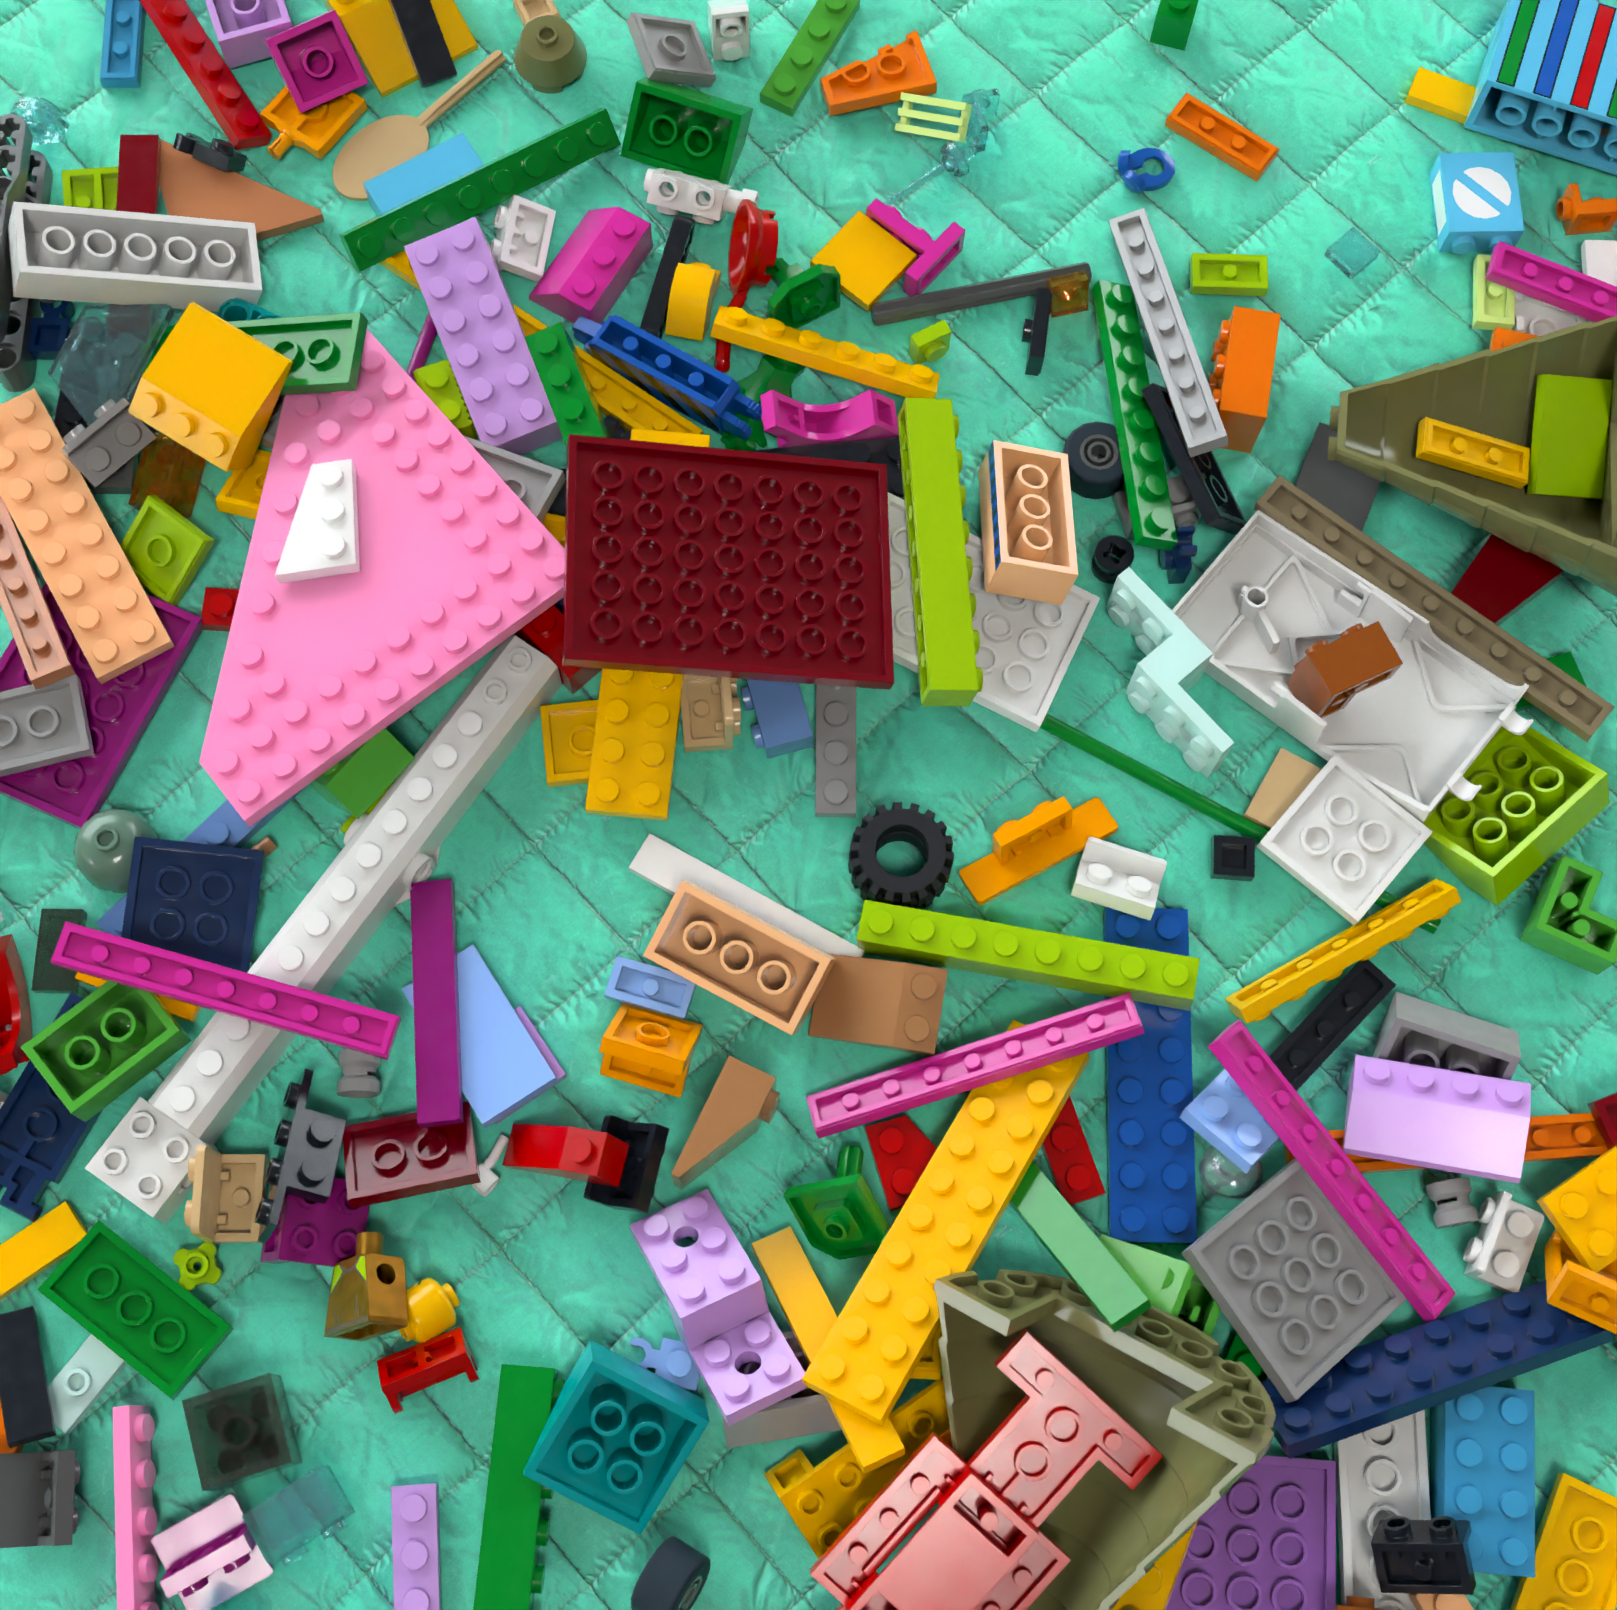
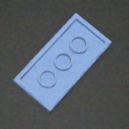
M471 945L457 954L462 1092L482 1125L487 1128L559 1081L476 947ZM412 982L401 990L414 1010Z

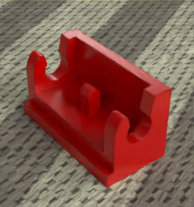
M461 1327L377 1360L380 1385L395 1414L404 1411L401 1404L403 1397L466 1372L471 1383L480 1380L477 1374V1363Z

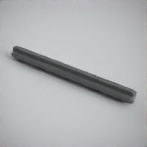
M1081 262L878 302L871 306L872 320L875 325L880 326L1036 295L1037 288L1049 289L1052 292L1088 285L1091 283L1092 272L1087 262Z

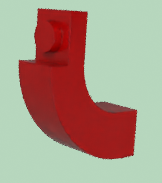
M12 934L0 936V1075H3L14 1068H18L19 1063L30 1060L21 1049V1046L32 1039V1018L28 989L20 956Z

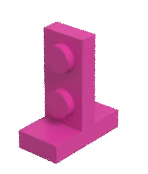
M877 198L866 209L867 217L917 254L916 261L905 272L903 292L908 296L921 294L963 250L966 230L955 222L936 241H933L927 231L921 227L913 226L902 217L895 207L885 205Z

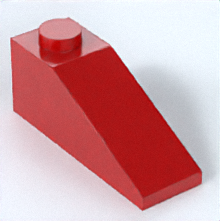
M513 1124L502 1165L513 1169L619 1187L629 1144L606 1132L570 1126Z

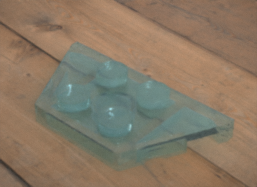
M167 304L84 306L48 374L88 425H91L98 419L94 412L108 400L113 399L116 403L122 398L128 400L175 313L171 306Z

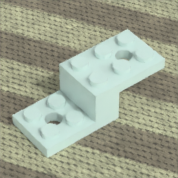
M1128 567L1117 576L1106 605L1111 620L1120 628L1125 627L1135 637L1138 648L1147 655L1137 664L1125 691L1128 695V701L1138 713H1145L1155 723L1156 731L1166 742H1173L1183 752V758L1192 770L1196 772L1201 771L1208 779L1220 768L1235 743L1186 693L1199 682L1213 653L1141 578Z

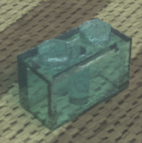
M319 1465L241 1517L267 1564H275L282 1561L284 1566H288L309 1552L306 1547L307 1543L320 1535L325 1541L344 1530L348 1526L345 1519L355 1513V1510L330 1466Z

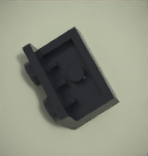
M606 1115L600 1132L609 1133L629 1144L619 1187L587 1182L584 1198L613 1209L648 1213L651 1199L654 1195V1187L661 1159L665 1152L669 1128L654 1123L629 1122L616 1116Z

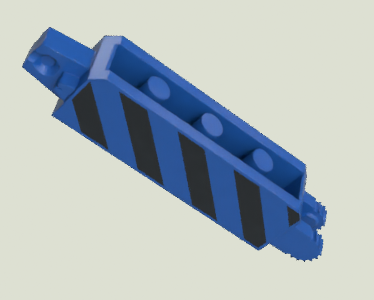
M580 315L572 326L574 338L585 345L584 350L593 358L599 360L657 400L721 435L725 430L742 440L750 437L752 428L735 416L737 412L758 422L762 420V407L756 401L741 394L740 385L733 378L617 315H610L601 324Z

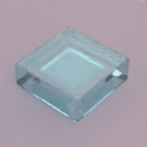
M1352 227L1327 248L1324 256L1352 280L1377 259L1380 251Z

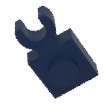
M62 301L60 306L54 308V303L40 302L44 317L32 318L28 351L33 359L66 360L72 329L75 328L70 320L74 312V305L72 301Z
M1195 526L1177 527L1178 543L1170 551L1160 549V566L1162 570H1167L1168 584L1184 583L1192 569L1191 557H1195L1198 550L1197 545L1192 544Z

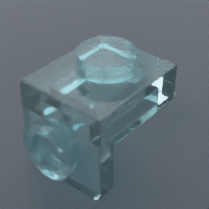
M997 88L990 90L978 89L971 93L963 94L962 102L972 104L966 134L970 154L985 151L989 131L986 118L996 116L1000 100V93Z

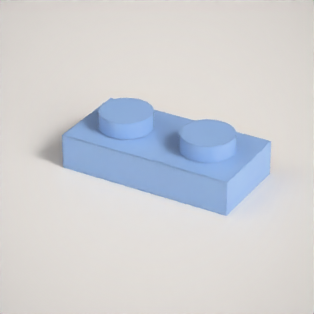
M617 956L604 996L613 1001L686 1020L697 984L672 971Z

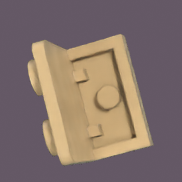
M684 675L681 715L685 753L733 749V736L741 735L740 698L737 697L738 678Z
M197 1145L196 1156H190L188 1163L189 1182H193L192 1200H187L184 1211L185 1225L190 1227L192 1235L212 1244L263 1243L257 1241L261 1224L255 1223V1216L262 1197H266L267 1184L264 1183L268 1168L269 1157L267 1155L221 1154L208 1145Z

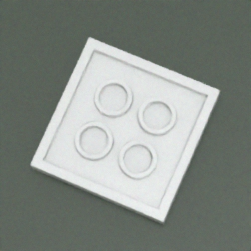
M1334 754L1260 841L1257 848L1355 926L1433 831Z

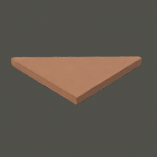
M161 140L159 186L168 215L255 223L257 241L325 222L320 209L234 171L224 172L193 158L191 154L173 148L174 145Z

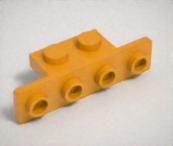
M1064 796L1053 802L1050 800L1044 801L1037 805L1031 814L1020 820L1012 819L1003 823L993 833V852L961 869L959 877L977 905H983L1083 851L1089 837L1103 840L1118 831V824L1098 797L1074 809Z

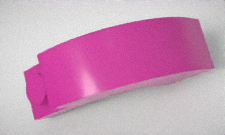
M871 389L849 400L829 405L805 404L775 390H770L760 395L761 418L764 431L777 436L778 448L899 436L895 401Z

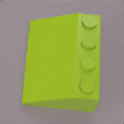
M1501 726L1463 774V777L1471 784L1481 785V789L1471 801L1461 800L1448 791L1423 823L1433 831L1424 844L1466 886L1498 906L1610 804L1608 773L1531 727L1523 735H1515Z

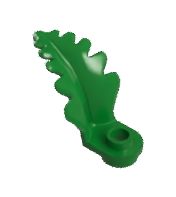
M766 354L762 357L757 370L737 383L740 385L741 394L756 401L761 406L760 395L770 390H775L792 398V383L795 378L804 372L806 366ZM737 412L735 416L750 425L752 434L748 439L742 440L738 436H734L724 430L720 440L725 443L726 449L746 451L747 449L752 451L756 450L755 443L762 448L767 446L764 433L775 438L777 436L764 431L762 420L758 422Z

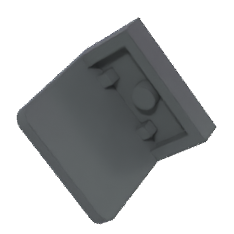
M76 1450L0 1454V1548L72 1545V1535L75 1534L78 1527V1512L76 1507H74V1488L79 1483L80 1465L76 1460Z

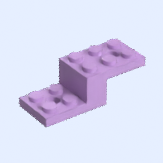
M708 1189L629 1225L633 1238L666 1296L675 1329L728 1426L808 1388L802 1381L805 1371L769 1312L763 1283L759 1274ZM685 1237H695L698 1239L689 1247L677 1245ZM747 1362H757L761 1365L752 1374L738 1372L739 1368Z

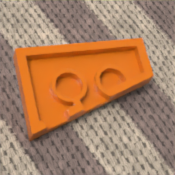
M917 30L907 34L906 41L894 47L888 44L878 49L877 56L865 62L856 60L820 79L821 92L830 116L902 101L900 100L901 92L921 96L937 92V82Z

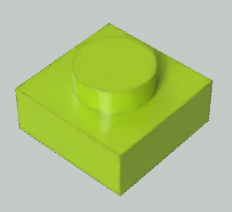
M945 320L937 322L910 336L908 354L914 364L937 361L949 350L952 331Z

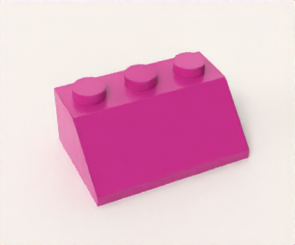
M618 206L588 210L543 277L529 294V300L572 323H575L581 315L601 324L653 248L651 223Z

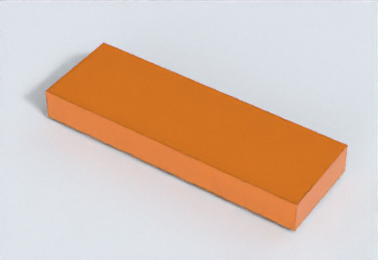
M1187 92L1169 114L1165 122L1166 127L1256 182L1262 177L1279 152V148Z

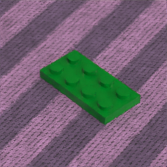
M100 1220L97 1221L37 1289L173 1401L234 1330L232 1326Z

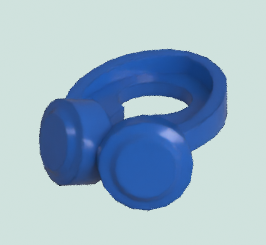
M1144 148L1130 154L1131 150H1121L1118 156V171L1129 190L1141 194L1143 191L1161 189L1170 183L1176 167L1174 160L1168 153L1156 148ZM1149 159L1158 160L1164 166V171L1159 175H1150L1148 173L1138 175L1133 171L1142 168L1144 162Z

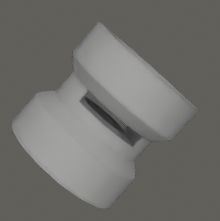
M350 1049L340 1050L338 1052V1065L342 1068L343 1077L337 1081V1095L348 1098H372L379 1096L381 1082L375 1075L377 1074V1069L381 1066V1058Z
M1468 1177L1449 1179L1426 1185L1428 1197L1435 1203L1436 1212L1433 1218L1437 1229L1479 1221L1477 1208L1470 1202L1469 1195L1472 1188Z

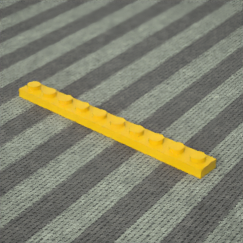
M405 250L379 262V264L421 291ZM513 304L526 337L548 327ZM575 345L601 413L606 416L615 415L624 422V428L629 430L633 428L703 434L701 428Z

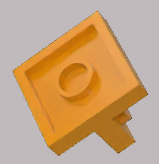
M622 1003L602 1036L599 1052L604 1053L600 1075L681 1098L685 1089L692 1055L700 1040L703 1025Z

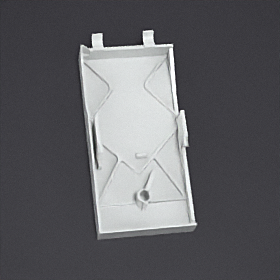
M1257 510L1172 610L1213 653L1204 670L1207 675L1326 761H1329L1334 754L1337 755L1422 824L1448 791L1464 801H1471L1482 786L1471 784L1463 777V774L1501 726L1515 735H1523L1534 722L1533 719L1527 720L1522 718L1515 711V706L1527 691L1529 685L1526 683L1522 686L1509 684L1458 652L1432 632L1430 621L1259 510ZM1379 621L1403 662L1390 679L1357 693L1344 709L1324 718H1320L1297 700L1286 684L1295 671L1294 665L1306 656L1305 650L1308 647L1324 639L1328 643L1340 639L1342 632L1359 623L1366 627Z

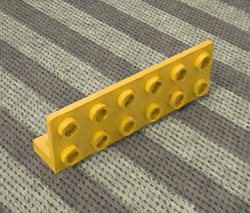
M943 1376L941 1380H936L889 1414V1418L905 1447V1455L864 1474L849 1443L816 1467H813L802 1450L798 1449L763 1474L818 1559L909 1459L911 1453L916 1451L932 1432L939 1436L950 1429Z

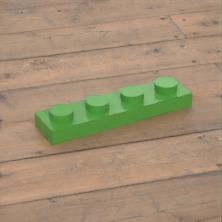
M818 0L761 90V103L791 117L794 115L859 10L860 0Z

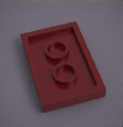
M468 1101L463 1102L464 1123L421 1128L417 1124V1112L345 1126L343 1150L347 1200L351 1209L480 1183L470 1103Z

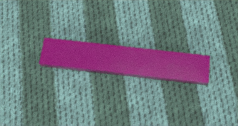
M449 878L412 883L413 889L410 890L417 1124L421 1128L464 1123L454 882Z

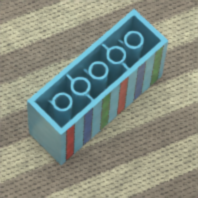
M1507 0L1494 27L1464 128L1617 175V7L1594 0ZM1601 129H1609L1608 134L1600 135Z

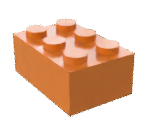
M1234 306L1229 321L1222 320L1218 339L1214 340L1210 361L1215 362L1213 373L1210 372L1208 384L1228 437L1229 445L1221 447L1223 449L1251 453L1267 418L1281 316L1279 313Z

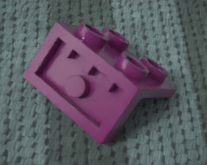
M335 1177L330 1197L325 1204L285 1194L278 1225L268 1241L262 1244L260 1262L272 1264L296 1262L334 1267L336 1263L356 1256L357 1234L366 1232L369 1205L351 1209L347 1200L346 1179Z

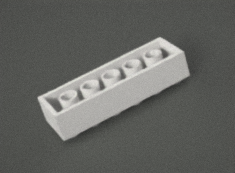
M13 202L8 224L13 297L186 309L190 303L195 302L208 311L218 312L223 302L234 298L257 305L263 291L255 223Z

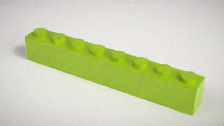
M905 397L897 421L921 706H969L977 692L982 690L983 671L981 667L976 666L975 654H978L980 638L978 630H973L972 617H974L976 612V597L974 593L969 591L973 563L972 558L966 556L965 547L969 540V523L967 520H963L962 509L966 502V489L964 485L959 483V474L963 464L962 451L956 449L955 440L959 434L958 415H953L952 399Z
M864 900L856 938L858 948L865 950V953L1109 997L1130 992L1133 1001L1190 1011L1194 1000L1200 958Z

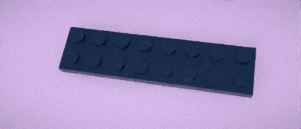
M1546 1280L1521 1288L1519 1292L1507 1293L1354 1348L1296 1401L1286 1403L1270 1379L1262 1381L1261 1384L1266 1389L1276 1413L1274 1425L1271 1428L1274 1432V1437L1288 1458L1291 1459L1612 1342L1613 1332L1548 1304Z

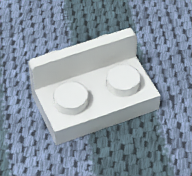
M515 194L505 207L499 206L493 221V227L497 228L496 238H493L489 244L499 271L503 269L538 283L544 273L556 214L555 210Z
M1089 837L1077 868L1071 896L1150 921L1156 907L1159 887L1166 870L1167 861L1098 838Z
M1501 1191L1492 1195L1491 1198L1487 1197L1482 1203L1478 1213L1479 1221L1482 1224L1477 1238L1472 1237L1468 1242L1463 1260L1468 1262L1464 1275L1507 1294L1519 1292L1545 1214L1511 1200L1512 1194Z

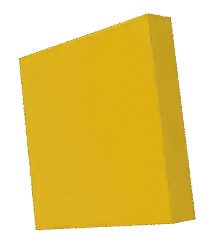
M858 211L811 259L810 268L817 264L835 266L841 275L840 291L868 312L871 306L877 303L913 265L917 254L861 211Z

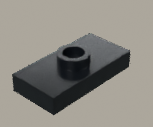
M1037 288L1032 320L1025 319L1022 342L1029 343L1025 369L1026 375L1038 376L1041 373L1052 293L1049 289Z

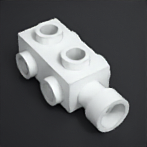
M648 168L644 180V191L648 192L646 203L657 205L656 210L658 212L669 215H678L679 211L693 214L692 219L704 224H714L715 220L720 221L726 216L727 212L736 214L742 199H749L755 202L757 206L759 202V192L745 188L742 192L731 189V185L723 184L716 180H707L687 175L681 171Z

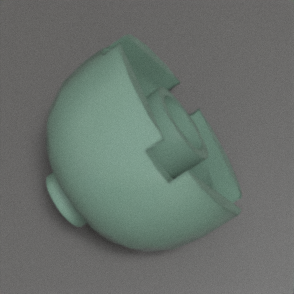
M109 809L96 813L82 825L76 835L73 850L76 864L80 872L93 886L106 891H112L113 893H127L135 836L160 839L159 835L145 818L128 810Z

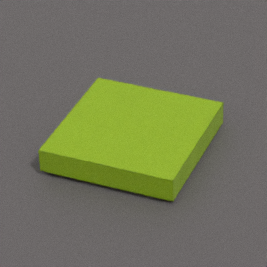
M148 495L120 545L142 586L160 600L173 606H178L215 540L158 496Z

